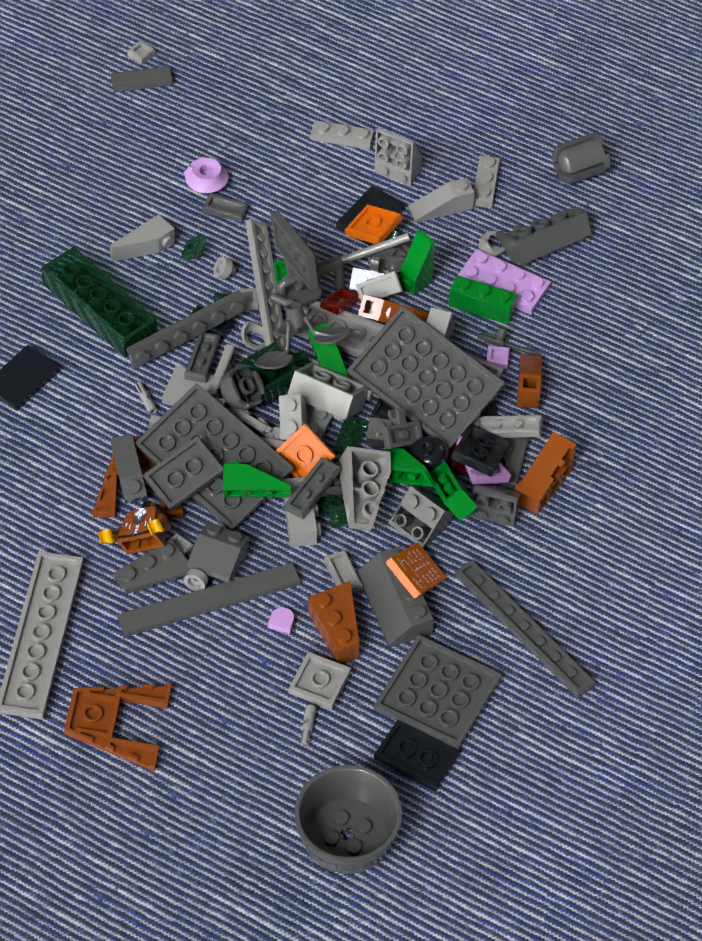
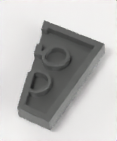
M169 539L165 541V547L152 549L113 573V577L123 591L129 594L151 588L154 584L168 581V583L176 581V578L185 576L190 569L186 568L188 563L186 557L174 542Z

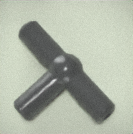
M273 293L270 297L271 301L282 306L296 302L292 298L288 299L276 293ZM302 305L304 315H309L311 308Z

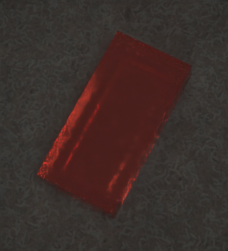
M342 287L321 300L320 308L339 315L359 301V295Z

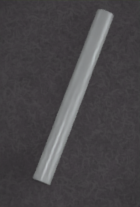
M408 233L341 256L340 258L344 265L408 242L410 237Z

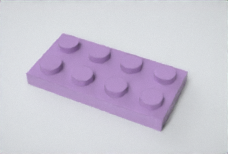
M478 249L475 250L458 274L517 293L516 309L530 315L542 300L551 284L549 280Z

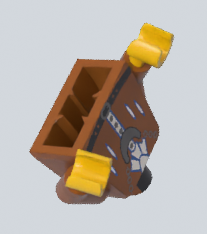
M145 501L141 509L132 510L127 513L123 524L118 530L111 531V529L99 531L98 536L101 544L118 542L127 554L165 547L166 531L171 529V523L167 516L159 511L154 502Z

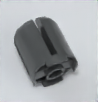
M597 132L558 145L553 150V167L557 176L564 183L573 184L603 173L606 169L610 168V155L604 152L601 144L604 140Z

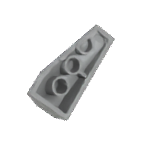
M347 446L339 461L341 468L340 481L348 526L351 529L371 531L379 510L381 498L386 489L387 480L391 474V455L389 451Z

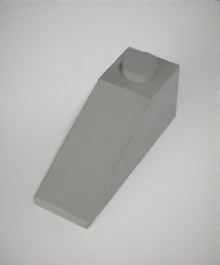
M468 178L451 181L410 204L408 210L415 223L473 209L474 190Z
M158 214L111 244V260L114 262L159 253L175 243V228Z

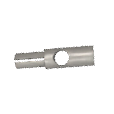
M138 381L135 383V387L140 394L139 397L143 401L148 414L154 415L158 409L142 382Z
M306 705L300 742L302 746L309 745L316 713L314 705Z

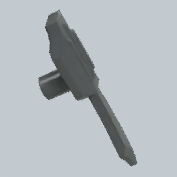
M499 327L497 334L480 333L477 338L495 346H507L525 353L539 355V352L531 348L507 342L508 339L505 337L507 328Z

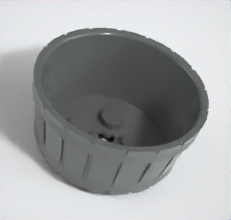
M356 765L334 766L315 774L300 790L294 810L297 830L309 855L322 867L342 874L360 873L378 864L386 856L390 846L396 839L402 821L401 802L390 782L379 773L377 774L371 769ZM351 829V834L355 836L354 838L344 840L343 835L340 833L341 831Z

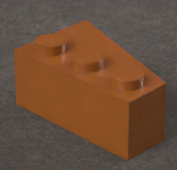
M555 432L552 433L534 463L528 469L523 480H520L515 486L514 491L522 493V507L536 515L539 514L571 473L576 443Z
M350 581L308 597V613L335 662L345 664L359 658V636Z

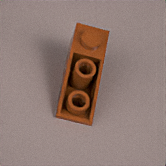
M363 295L358 316L387 323L398 309L403 306L426 323L428 312Z
M520 353L517 407L538 408L542 355Z

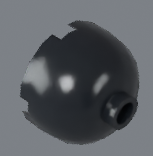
M421 437L409 448L408 453L423 464L429 473L443 461L451 467V452L446 443L437 437Z

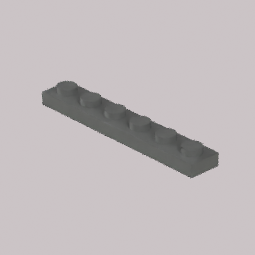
M237 290L126 348L131 364L134 368H137L246 311L247 307L243 294L240 290Z

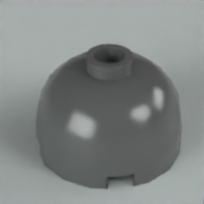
M240 364L224 375L221 381L220 390L225 402L234 409L247 410L258 405L263 400L261 399V395L265 391L263 381L256 371L252 372L248 369L250 367L248 365Z

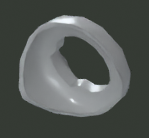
M488 231L480 238L479 250L494 257L502 255L505 252L503 247H492L488 242L489 237L496 236L497 231Z
M245 322L240 333L243 344L253 350L265 349V342L261 345H254L247 337V334L253 332L264 338L262 326L255 322Z

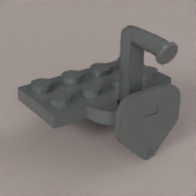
M279 210L271 212L275 247L283 256L288 272L279 281L276 290L277 294L288 299L292 298L302 304L318 300L322 296V289L318 285L320 276L333 271L335 274L333 286L338 289L344 288L342 259L335 256L318 262L316 253L308 248L305 239L300 238L297 229L291 227L288 218L283 217Z

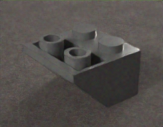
M476 484L473 488L472 498L478 507L470 516L480 520L496 522L503 526L514 527L521 506L522 493L489 484Z
M410 486L388 524L415 544L418 542L424 549L446 529L454 514L444 504L442 499L424 486Z

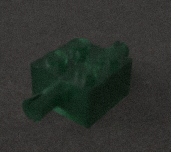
M275 342L239 362V365L250 366L248 369L252 372L256 371L262 379L265 389L264 394L261 395L263 406L288 393L294 371L298 369V366L309 361L304 350H300L292 355L293 360L288 365L278 369H262L254 365L257 359L265 353L272 351L283 352Z

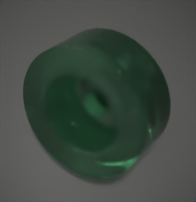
M333 494L321 497L319 500L320 513L326 517L337 516L341 511V499Z

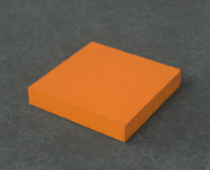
M367 204L344 231L346 236L377 244L383 242L403 219L400 213Z
M306 422L275 450L294 467V471L291 474L295 478L306 477L321 457L331 461L336 456Z

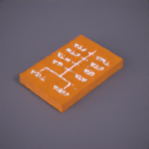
M418 542L386 561L387 566L413 598H417L447 578Z

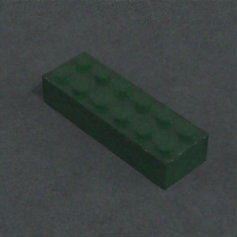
M74 246L41 267L43 285L124 358L129 356L126 348L157 332V319Z

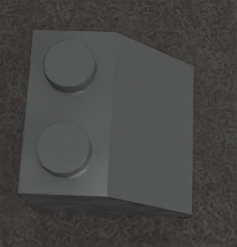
M207 522L198 534L186 568L199 569L206 575L229 582L246 559L249 536Z

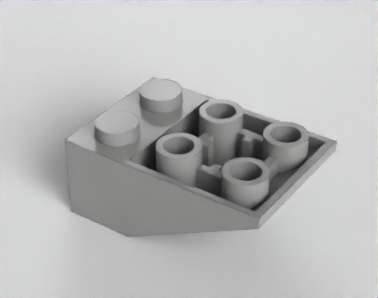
M377 128L374 172L411 186L422 170V155L415 142Z

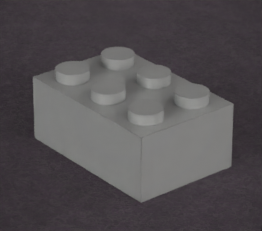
M311 362L294 371L287 395L301 394L306 398V403L312 405L315 410L326 411L333 414V417L336 419L346 420L363 410L369 390L353 379Z

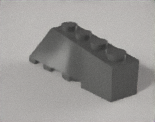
M576 207L553 214L550 220H534L531 226L521 227V225L512 227L513 231L504 234L503 230L496 232V237L510 260L520 265H528L534 259L546 257L550 252L565 249L567 245L581 242L585 237L592 235L587 212Z

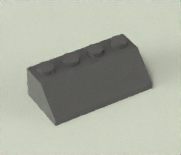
M401 546L379 552L357 571V575L363 585V590L388 647L413 641L418 634L426 637L433 633L434 619L423 595L413 598L386 564L387 560L402 551Z

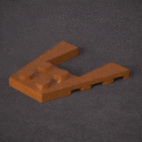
M132 436L134 443H135L141 436ZM135 447L143 476V474L156 465ZM113 453L109 468L104 476L102 488L97 496L95 508L92 510L93 517L115 518L117 479H119ZM161 501L160 512L164 513L167 518H183L181 504L170 512Z
M167 683L165 686L154 687L153 684H147L135 688L118 686L115 689H104V687L73 688L64 734L155 771L159 745L112 737L120 701L167 709L172 684Z

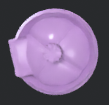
M201 157L195 160L183 173L188 186L201 193L216 192L222 189L228 181V172L225 167L212 158Z

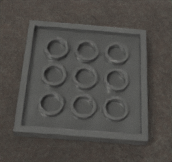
M418 634L375 702L374 710L396 721L400 720L459 750L500 682L502 674Z

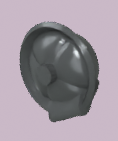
M402 243L369 255L367 262L370 264L372 256L380 257L382 259L379 273L387 274L396 270L398 275L410 248Z

